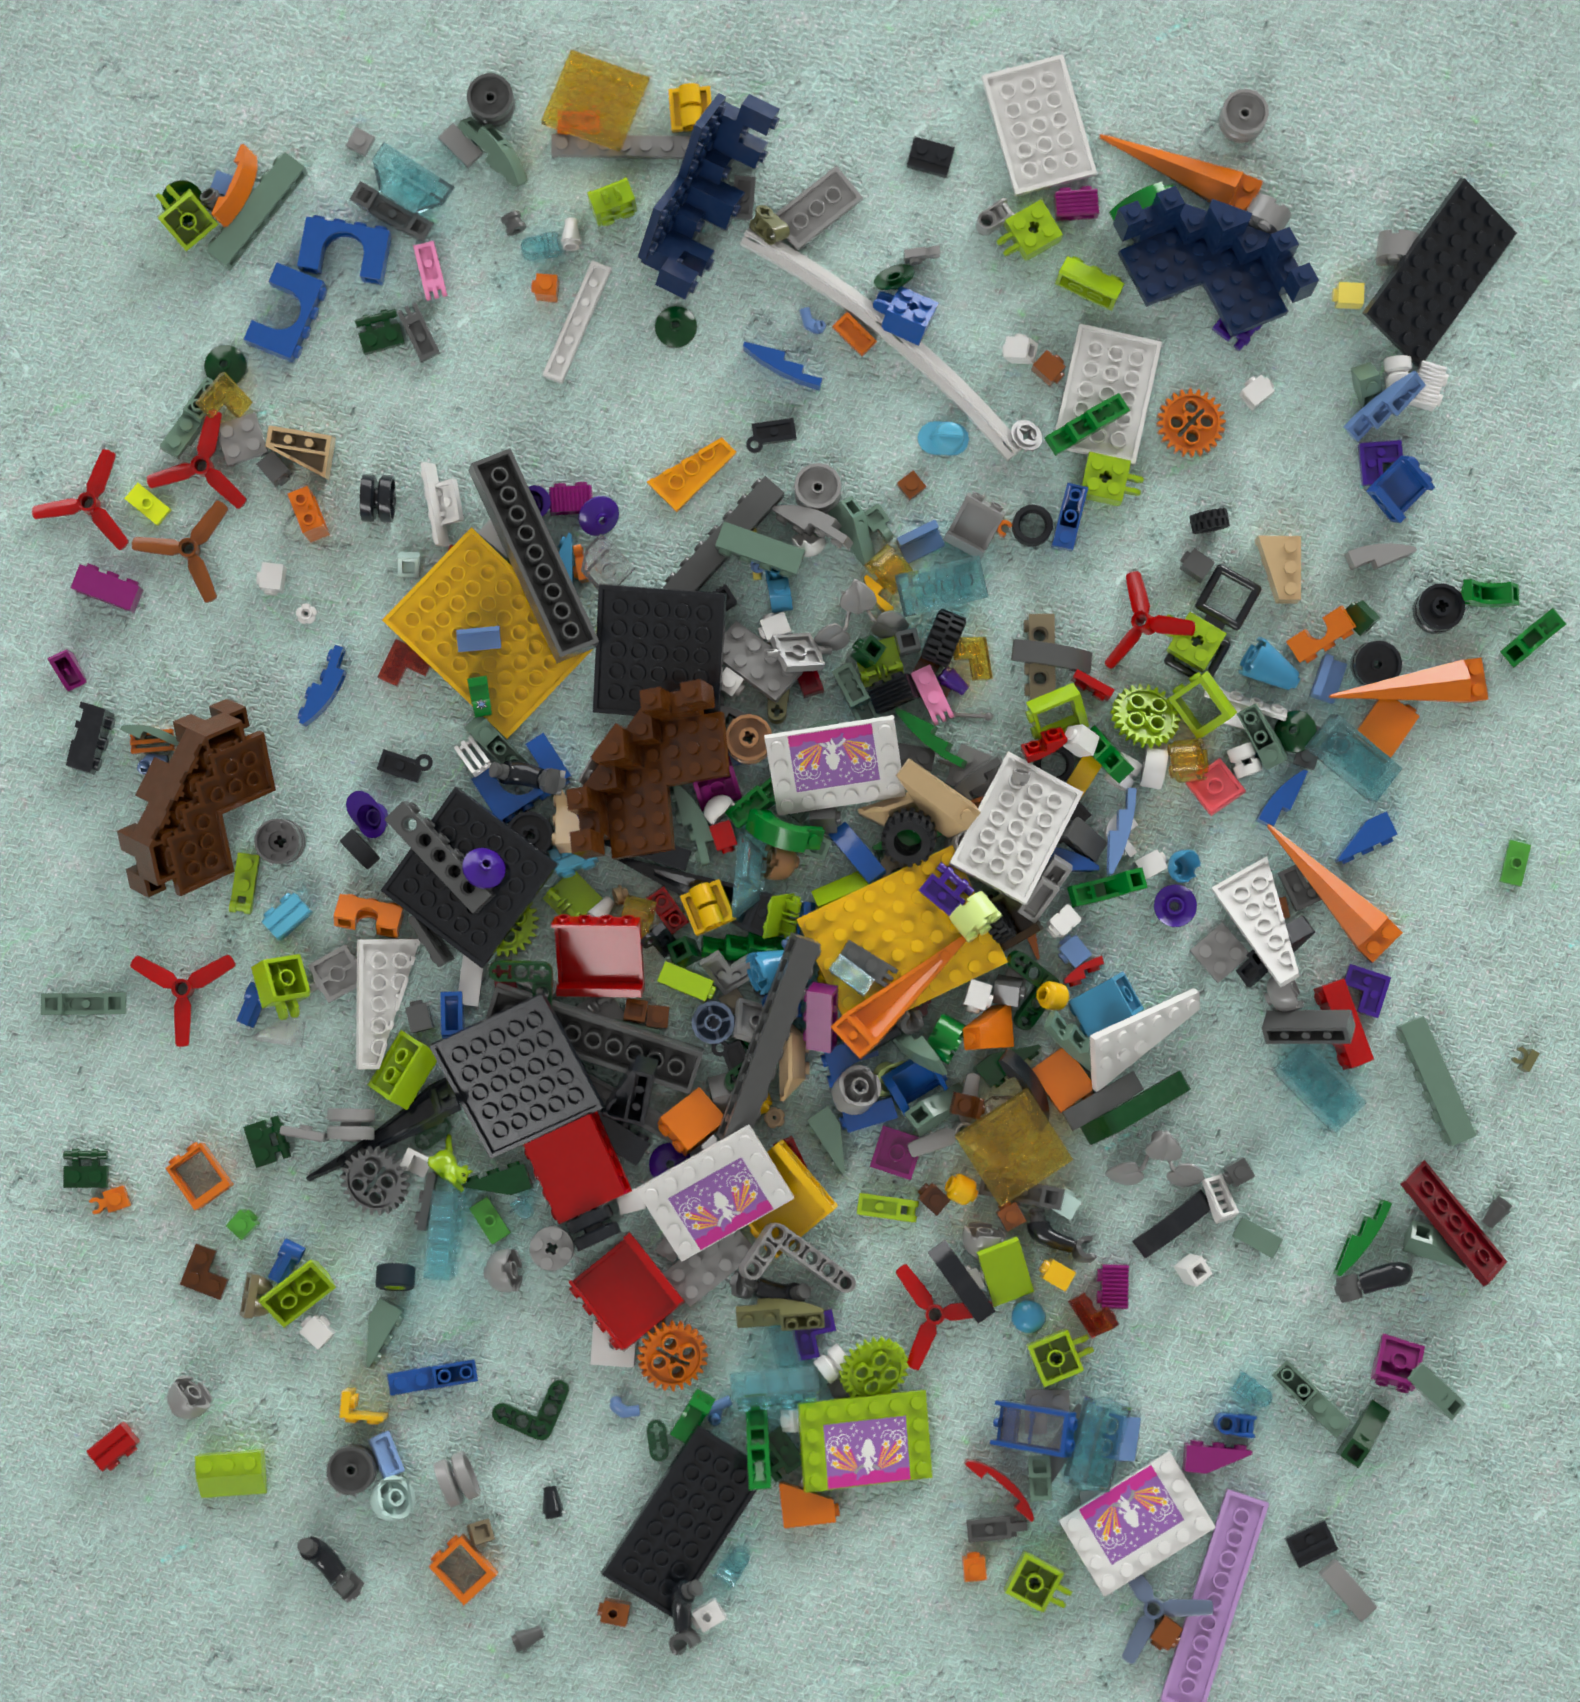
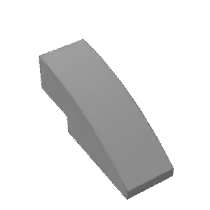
M1373 544L1350 550L1345 554V558L1351 570L1371 563L1373 570L1413 555L1417 549L1414 546L1404 544Z
M1054 854L1040 876L1027 904H1021L1017 912L1033 923H1036L1072 872L1073 865Z
M1335 1558L1318 1572L1361 1622L1378 1608Z

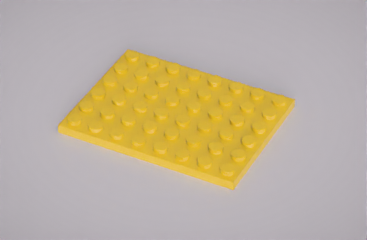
M472 527L382 619L390 629L472 707L467 679L487 675L492 715L483 717L506 739L515 732L593 650L591 649L556 664L513 567ZM500 626L501 648L458 652L456 630Z
M953 845L930 855L926 862L921 860L922 863L919 866H916L914 863L913 867L907 866L796 919L803 935L821 944L820 956L815 961L826 984L838 986V1009L841 1016L884 988L837 959L848 940L899 970L897 974L888 970L887 973L894 977L893 981L885 977L882 981L890 985L962 936L952 924L949 916L918 891L932 873L937 878L942 875L936 869L941 862L947 867L953 868L954 873L962 880L965 878L969 882L968 885L972 887L966 873L949 865L955 853ZM949 879L946 880L945 884L954 891L957 886ZM962 892L959 895L966 901L964 903L966 904L968 902L966 899H968L970 896H968L964 892ZM988 932L984 935L979 933L969 943L966 941L908 1010L1008 963L1000 944Z

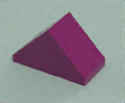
M68 649L48 658L49 663L67 692L87 683L74 653Z

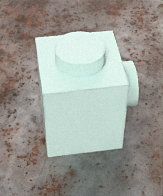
M1064 1187L1065 1192L1061 1211L1051 1210L1067 1220H1071L1081 1201L1073 1197L1075 1195L1074 1192Z

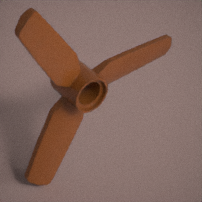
M217 500L192 529L190 538H184L178 542L175 539L134 537L132 549L168 556L181 554L188 560V569L204 602H212L217 598V594L204 560L199 557L201 553L200 545L208 541L228 512V507L223 502ZM190 544L194 545L193 552L185 554V547Z

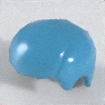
M1179 850L1173 853L1168 863V872L1171 878L1176 882L1187 883L1196 877L1195 869L1201 865L1198 854L1194 850Z
M1024 1300L1017 1303L1012 1310L1013 1325L1024 1333L1037 1332L1042 1329L1046 1322V1312L1039 1303L1032 1300Z

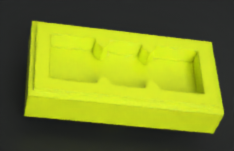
M139 483L124 498L157 526L172 511Z

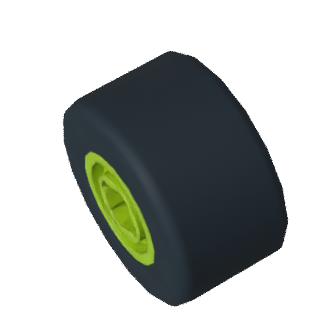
M402 1263L380 1264L376 1268L375 1286L378 1289L387 1291L412 1290L415 1286V1267Z

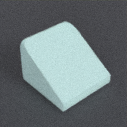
M399 552L398 577H420V552Z

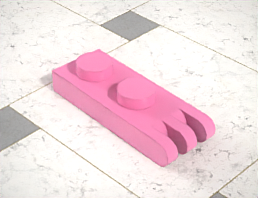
M434 241L414 245L413 248L426 300H431L429 292L432 291L435 299H438V290L440 289L443 297L448 296Z
M927 665L910 673L934 726L939 724L936 718L937 715H939L942 722L947 721L944 715L946 711L949 718H953L954 714L931 666Z

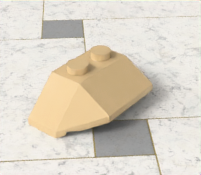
M906 792V796L886 799L859 808L857 811L860 816L884 827L889 816L892 817L895 811L900 813L902 808H906L907 811H910V808H915V812L919 813L920 809L909 793Z
M793 1024L790 1028V1037L785 1041L783 1047V1056L779 1061L780 1101H785L805 1080V1075H810L809 1062H805V1053H809V1050L806 1049L803 1033Z

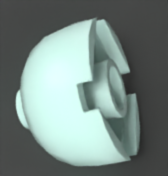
M390 1476L382 1479L374 1486L371 1492L370 1504L376 1516L384 1521L393 1522L403 1519L409 1515L411 1509L415 1506L413 1488L410 1484L407 1485L403 1481L404 1478L400 1476Z

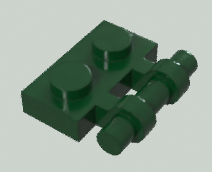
M384 309L381 310V313L370 316L369 314L362 315V318L355 320L357 328L362 326L366 328L365 332L358 333L364 355L405 345L400 323L391 324L390 319L398 317L396 309L389 311ZM384 322V327L372 328V324Z
M279 1115L270 1118L272 1127L268 1128L265 1120L243 1127L256 1168L277 1162L276 1153L280 1151L283 1159L292 1157L289 1150L291 1148L290 1143L286 1141L285 1135L280 1134V1128L284 1124L281 1123ZM270 1134H276L279 1145L273 1146Z
M92 1148L91 1151L72 1149V1151L63 1152L64 1160H72V1166H63V1188L108 1187L109 1166H100V1159H108V1151ZM81 1159H91L92 1166H81Z
M781 1425L769 1433L770 1452L772 1451L778 1459L776 1464H773L770 1460L771 1477L775 1483L783 1478L778 1470L784 1468L787 1474L802 1465L801 1453L788 1434L782 1432Z

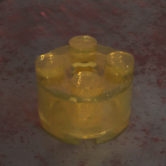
M886 544L864 566L869 573L875 574L878 577L876 582L884 590L887 589L894 595L915 575L902 556L899 557L894 554L896 550Z
M1202 738L1175 740L1172 744H1168L1167 751L1169 757H1171L1169 775L1171 778H1175L1178 783L1204 781L1207 779V777H1204V773H1208L1209 760L1207 749H1202L1201 744H1204Z
M628 894L621 917L624 915L641 917L643 938L649 933L650 926L653 924L657 902Z

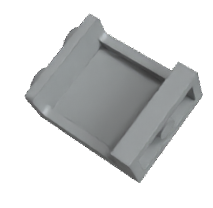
M969 492L943 540L981 560L1006 512L1003 511L1001 505L995 502L990 504L985 501V497L981 494Z

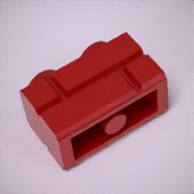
M122 1422L86 1452L102 1472L106 1469L112 1471L120 1464L119 1459L122 1456L126 1455L129 1457L138 1449L136 1445L140 1443V1440L126 1422Z

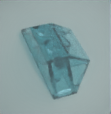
M383 142L372 159L379 191L414 214L443 206L455 189L453 185Z
M739 832L732 899L733 918H737L760 900V892H765V879H762V873H766L767 860H763V852L744 832Z

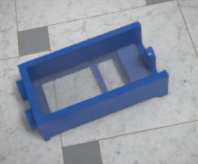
M995 1400V1405L1001 1406L1000 1417L995 1418L993 1421V1426L998 1427L997 1439L990 1440L991 1445L1058 1457H1071V1453L1075 1449L1074 1431H1076L1078 1425L1076 1412L1007 1400Z

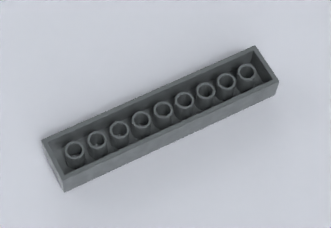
M511 448L471 463L468 470L556 664L596 648L599 643L597 635Z
M498 982L486 1018L531 998L532 993ZM553 1000V1010L579 1059L622 1073L627 1071L637 1055L657 1059L658 1065L654 1083L690 1094L704 1048Z

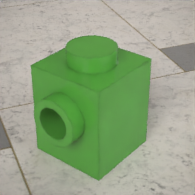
M240 1209L225 1226L240 1240H246L260 1225V1222L256 1220L258 1218L257 1215L250 1209Z

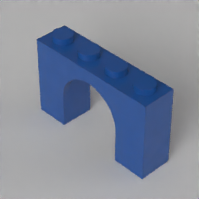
M319 215L306 217L297 263L301 272L321 275L324 256L328 246L336 239L348 237L360 242L364 249L360 271L362 282L383 285L392 240L390 230L383 226L367 227L366 224L361 222L348 224L342 219L325 220L324 217Z
M276 262L268 282L271 287L288 293L300 301L301 311L299 318L292 326L285 329H273L251 320L243 340L249 346L294 363L295 359H298L302 353L303 347L301 345L303 340L309 337L311 331L309 326L312 320H315L318 316V305L320 301H324L327 289L324 281Z
M544 733L526 743L527 748L540 768L566 771L565 787L571 783L569 781L572 779L571 774ZM489 768L471 779L493 814L506 824L510 823L520 811L527 812L534 807L533 803L541 799V801H544L552 795L536 788L523 795L511 794L503 789L497 778L490 777Z
M843 1043L835 1046L831 1053L824 1052L823 1055H820L823 1067H828L830 1075L826 1076L829 1087L832 1088L838 1077L854 1063L879 1056L878 1050L866 1054L860 1060ZM892 1097L875 1102L865 1113L860 1115H850L842 1112L843 1116L839 1117L842 1130L847 1129V1132L850 1133L896 1119L898 1116Z

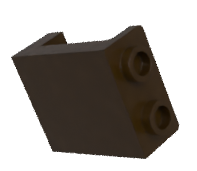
M1003 893L996 897H993L992 894L987 896L993 904L1000 902L1004 905V908H1007L1008 914H1011V919L1014 920V926L1017 929L1015 937L1000 944L1004 952L1044 929L1039 920L1033 923L1017 912L1021 903Z

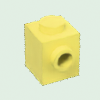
M1339 282L1335 289L1332 290V301L1335 302V308L1361 309L1364 305L1365 283Z

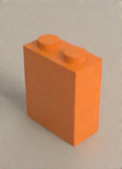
M1377 699L1352 736L1388 760L1393 756L1420 716L1416 714L1417 710L1408 704L1403 705L1398 700Z
M1062 1047L1032 1068L1040 1080L1046 1095L1059 1113L1075 1105V1102L1082 1098L1084 1100L1094 1094L1091 1079L1078 1061L1072 1058Z
M698 1087L660 1117L657 1123L658 1129L665 1137L668 1136L677 1152H682L684 1156H687L718 1131L723 1113L705 1092Z

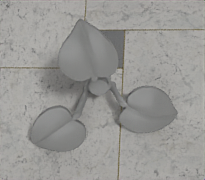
M854 579L840 599L841 607L847 611L844 627L841 628L836 623L829 624L817 633L814 641L819 646L830 645L832 651L844 648L850 641V635L845 631L848 629L851 612L861 614L866 610L872 622L875 623L871 627V631L880 638L893 637L895 632L907 630L909 623L897 611L883 612L876 619L870 611L876 604L874 592L861 581Z
M1155 1131L1151 1134V1142L1146 1146V1156L1140 1167L1134 1162H1124L1105 1172L1108 1178L1117 1183L1134 1185L1144 1179V1174L1141 1171L1145 1169L1150 1157L1156 1160L1168 1161L1172 1171L1167 1173V1179L1174 1185L1189 1187L1197 1185L1205 1179L1203 1171L1194 1164L1184 1163L1177 1167L1173 1165L1172 1161L1182 1157V1148L1168 1131Z

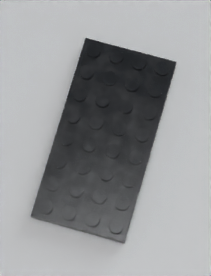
M1460 178L1362 314L1404 355L1410 356L1412 363L1416 367H1419L1422 360L1425 361L1517 232L1465 178Z
M697 1424L600 1572L601 1575L673 1618L671 1607L673 1587L681 1580L691 1582L700 1579L757 1491L749 1490L747 1454Z

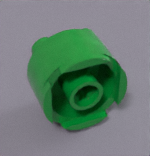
M942 1013L927 1042L940 1060L949 1065L954 1056V1053L951 1051H957L962 1042L959 1036L964 1038L963 1028L966 1025Z

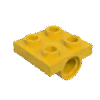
M686 83L680 85L679 88L668 89L672 132L693 130L694 124L711 103L710 86Z
M720 879L696 885L688 893L680 896L696 936L736 920Z

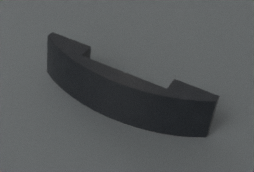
M1007 1049L998 1062L1008 1079L1016 1077L1032 1106L1028 1115L1036 1130L1041 1132L1049 1121L1050 1115L1048 1099L1044 1088L1032 1068L1011 1049Z
M1199 1190L1181 1206L1135 1238L1132 1242L1142 1256L1146 1259L1210 1211L1206 1195L1202 1190Z
M946 1240L927 1252L978 1324L996 1312Z

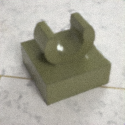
M1518 1047L1516 1050L1522 1053V1058L1519 1060L1516 1057H1512L1511 1060L1519 1064L1517 1067L1519 1070L1530 1072L1540 1053L1533 1049L1526 1050L1525 1048Z

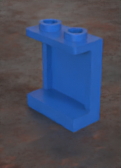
M1401 455L1366 490L1368 495L1391 522L1401 523L1406 518L1403 513L1425 491H1432L1435 488L1430 475L1419 468L1420 463L1412 456Z
M911 1059L881 1077L904 1116V1113L910 1109L908 1104L939 1085L945 1091L948 1089L945 1083L948 1080L946 1075L930 1071Z

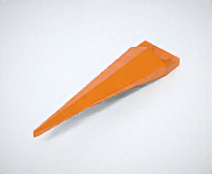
M1099 135L1103 141L1164 174L1209 203L1214 199L1246 211L1252 199L1259 194L1263 185V181L1238 170L1111 136Z
M1481 657L1458 660L1334 693L1328 697L1471 703L1488 700V693Z
M1267 824L1269 831L1316 891L1356 949L1369 962L1373 963L1403 932L1383 912L1273 826Z
M963 936L959 937L890 985L850 1009L831 1026V1029L861 1060L881 1042L964 945L966 939Z

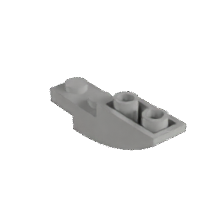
M778 505L772 508V511L777 515L775 518L784 525L788 522L793 526L792 529L800 535L805 533L811 537L814 532L823 539L827 536L831 539L830 542L839 549L843 546L849 550L853 545L851 539L839 531L841 524L826 513L797 505Z

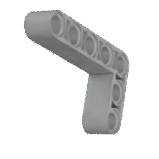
M769 1223L763 1228L739 1265V1273L742 1277L756 1280L762 1276L778 1250H780L838 1292L849 1293L856 1286V1280L853 1275L779 1223ZM777 1227L779 1235L774 1239L771 1232ZM791 1240L796 1242V1248L793 1251L789 1249V1242ZM763 1245H765V1247L767 1248V1253L765 1256L761 1257L759 1254V1250ZM811 1252L813 1260L808 1264L806 1262V1255ZM750 1264H753L755 1267L752 1275H749L747 1272V1267ZM828 1264L830 1267V1272L827 1276H825L823 1274V1268L825 1265ZM843 1277L847 1279V1285L844 1288L840 1286V1280Z

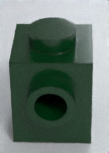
M1364 600L1358 603L1352 602L1346 608L1347 613L1357 626L1353 630L1359 636L1367 633L1380 620L1379 615Z
M870 634L855 641L852 646L854 650L850 657L867 669L878 662L887 647Z
M683 936L667 945L670 958L677 966L686 968L703 959L696 940Z

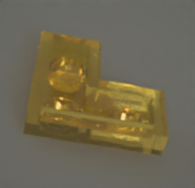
M221 372L195 403L209 418H213L223 405L236 418H240L253 402L225 372Z
M960 637L953 654L954 660H969L972 681L993 679L986 637Z

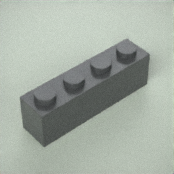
M1278 1010L1266 1012L1262 1032L1266 1044H1351L1356 1025L1352 1010Z

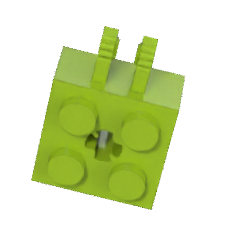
M627 177L587 192L589 205L598 226H609L615 222L614 220L630 218L637 212L636 200Z
M168 184L166 186L167 192L176 200L169 205L162 194L158 193L155 195L166 208L157 218L187 252L219 224L190 189L179 196ZM185 215L193 217L191 225H188V223L184 225L182 223Z
M1040 199L1005 219L1004 227L1008 233L1000 237L996 242L999 246L1012 239L1014 245L1003 251L1004 256L1007 257L1019 250L1023 259L1028 261L1060 243L1063 234L1043 200ZM1030 228H1034L1037 230V232L1034 233V231H1032L1031 233L1029 230Z
M1089 451L1081 486L1088 487L1087 500L1120 506L1124 494L1141 495V490L1127 487L1126 482L1130 481L1139 484L1143 483L1144 478L1129 474L1130 460ZM1106 476L1109 480L1104 483L1102 482L1103 478L1100 479V477Z
M1189 612L1185 619L1195 622L1194 635L1165 634L1172 639L1166 651L1198 671L1203 672L1227 633L1194 613ZM1197 637L1200 639L1201 645L1198 644L1195 647L1192 645L1194 641H1191V638L1195 639Z
M296 954L264 959L252 966L251 970L262 1008L275 1006L278 1017L281 1020L288 1018V1011L291 1018H297L300 1014L298 1002L310 996V988L301 955Z
M1064 1328L1025 1344L1043 1387L1084 1371L1079 1358L1093 1353L1094 1349L1093 1347H1087L1077 1352L1074 1345L1086 1342L1089 1339L1088 1334L1071 1339L1068 1329ZM1053 1352L1060 1354V1358H1057L1059 1360L1057 1363L1050 1360Z
M1025 1550L1022 1551L1003 1588L1006 1594L1042 1613L1045 1612L1049 1602L1065 1608L1066 1603L1053 1596L1056 1589L1067 1596H1071L1073 1592L1059 1584L1064 1575L1062 1570ZM1037 1577L1036 1579L1039 1583L1030 1586L1029 1579Z

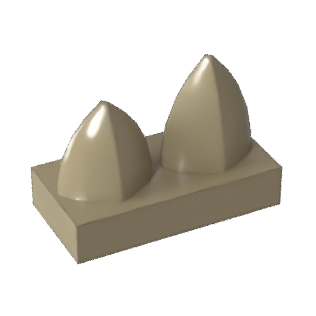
M247 1272L240 1316L253 1319V1317L269 1313L259 1303L258 1300L260 1298H257V1295L265 1294L273 1288L268 1279L259 1274Z

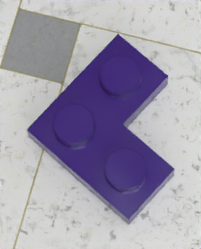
M1402 440L1358 444L1361 486H1371L1383 474V464L1394 463L1401 455L1403 456Z
M1349 964L1344 978L1347 986L1363 991L1357 1012L1376 1019L1379 1018L1391 977Z
M832 1309L824 1310L825 1328L792 1330L798 1361L820 1357L815 1335L836 1331Z

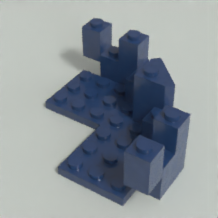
M720 93L717 94L694 124L678 176L654 206L638 258L641 259V263L659 271L655 285L685 300L690 293H695L699 282L696 281L697 277H702L706 270L710 271L715 262L712 259L715 250L695 241L697 234L702 232L705 221L727 232L733 216L737 217L741 210L740 203L745 192L724 182V179H728L732 171L731 165L734 159L756 169L759 163H764L768 152L765 151L768 142L748 133L750 128L767 136L771 129H776L780 118L777 117L779 108L751 94L741 104L740 109L725 102L726 96Z
M1176 186L1156 193L1152 205L1142 209L1138 200L1120 207L1113 222V226L1122 242L1132 238L1135 243L1120 249L1118 255L1146 307L1203 285L1230 337L1287 315L1288 309L1281 295L1287 293L1292 303L1310 297L1319 279L1310 263L1298 266L1293 256L1299 243L1290 227L1272 234L1252 228L1248 224L1253 213L1212 199L1208 210L1205 211L1186 204Z

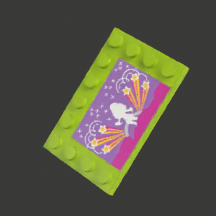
M926 1390L797 1403L803 1488L805 1493L932 1478Z

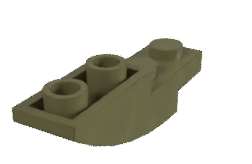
M761 1298L757 1299V1305L736 1306L737 1328L781 1325V1331L825 1328L824 1309L801 1301Z

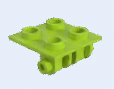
M894 636L878 640L887 648L875 665L865 669L857 662L865 688L871 687L874 682L879 680L889 681L892 679L891 675L904 670Z
M575 871L576 874L574 876L562 878L554 887H551L542 899L558 915L567 914L570 917H579L580 915L587 914L603 898Z
M795 893L771 896L767 907V919L763 925L764 933L762 938L784 935V938L790 936L791 932H796L797 925L795 924H797V921L791 917H799L798 913H800L802 905L801 897L794 896Z

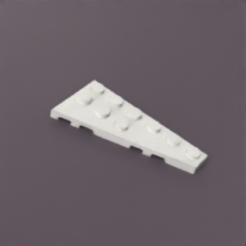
M1266 856L1213 886L1212 892L1278 985L1283 987L1299 978V971L1269 861Z
M419 938L357 939L356 1069L358 1070L380 1069L387 1047V1040L395 1023L396 1012L399 1010L409 980L410 969L414 965L415 954L418 946H420Z
M1193 988L1090 1035L1092 1089L1096 1092L1100 1091L1199 1011V991Z

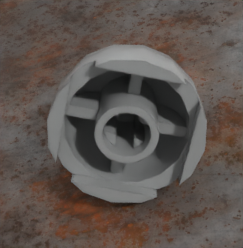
M1273 976L1270 977L1266 985L1267 993H1264L1268 1005L1273 1004L1277 1010L1286 1012L1299 1010L1304 1007L1303 1000L1298 1001L1297 996L1300 994L1295 980L1280 987Z
M970 1222L968 1227L964 1225L962 1241L965 1250L973 1255L976 1260H979L976 1252L1006 1241L1007 1234L1001 1227H998V1230L992 1229V1224Z
M503 1249L494 1252L489 1257L483 1274L493 1289L506 1293L520 1289L522 1275L518 1276V1267L522 1268V1263L515 1249Z
M182 1375L170 1387L167 1394V1402L175 1416L192 1420L200 1417L209 1409L212 1397L201 1382L197 1386L191 1381L193 1377Z

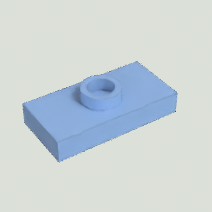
M389 1430L367 1439L383 1479L405 1471Z

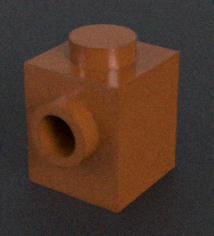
M1046 350L1032 365L1031 371L1048 386H1051L1054 382L1058 384L1065 376L1063 372L1066 366L1061 357L1056 354L1052 355Z
M1008 1200L999 1205V1210L995 1212L1007 1232L1026 1222L1016 1202L1010 1203Z
M605 1597L604 1603H599L597 1616H601L600 1623L626 1627L631 1602Z
M1163 1614L1155 1623V1628L1150 1635V1639H1152L1150 1643L1159 1650L1164 1648L1169 1651L1171 1647L1175 1648L1179 1643V1635L1183 1628Z

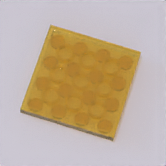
M571 50L544 112L541 124L621 152L650 82V77Z
M1028 1088L1022 1090L954 1135L1000 1207H1003L1073 1160Z

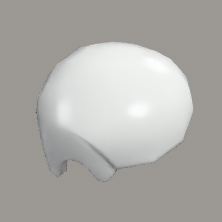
M805 533L792 537L793 546L805 550L804 557L816 556L826 546L825 537L824 539L816 537L814 533L811 537Z
M726 795L714 796L707 802L704 808V816L711 825H714L726 815L725 812L734 806L735 803Z

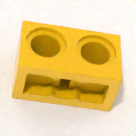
M1049 1258L1048 1261L1044 1260L1038 1270L1041 1272L1039 1275L1041 1278L1065 1292L1076 1272L1052 1258Z

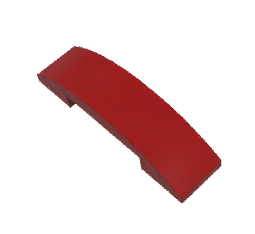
M971 1459L964 1461V1464L981 1479L988 1473L1018 1499L1013 1505L1015 1509L1031 1523L1033 1522L1034 1516L1027 1500L1007 1476L985 1463Z

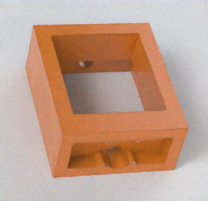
M305 486L287 493L302 533L310 543L329 536L330 533L316 497L309 487Z
M205 1142L191 1144L186 1148V1154L181 1157L179 1154L168 1161L170 1165L165 1168L195 1211L200 1210L234 1185ZM202 1151L222 1181L197 1198L177 1169Z
M462 1534L460 1537L455 1535L446 1543L449 1547L443 1553L439 1550L430 1558L432 1563L429 1565V1568L455 1597L465 1605L497 1576L498 1571L475 1546L472 1547L471 1541ZM460 1544L485 1571L464 1593L438 1566Z

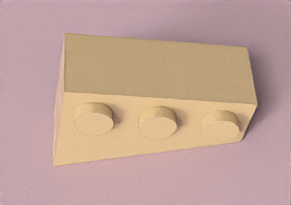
M268 426L265 447L328 480L330 478L335 437Z
M1258 536L1255 539V543L1258 547L1275 603L1297 604L1301 600V536Z

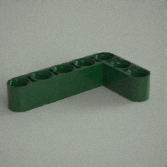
M1177 1071L1080 1128L1088 1143L1092 1145L1121 1132L1188 1092L1191 1088L1182 1072Z

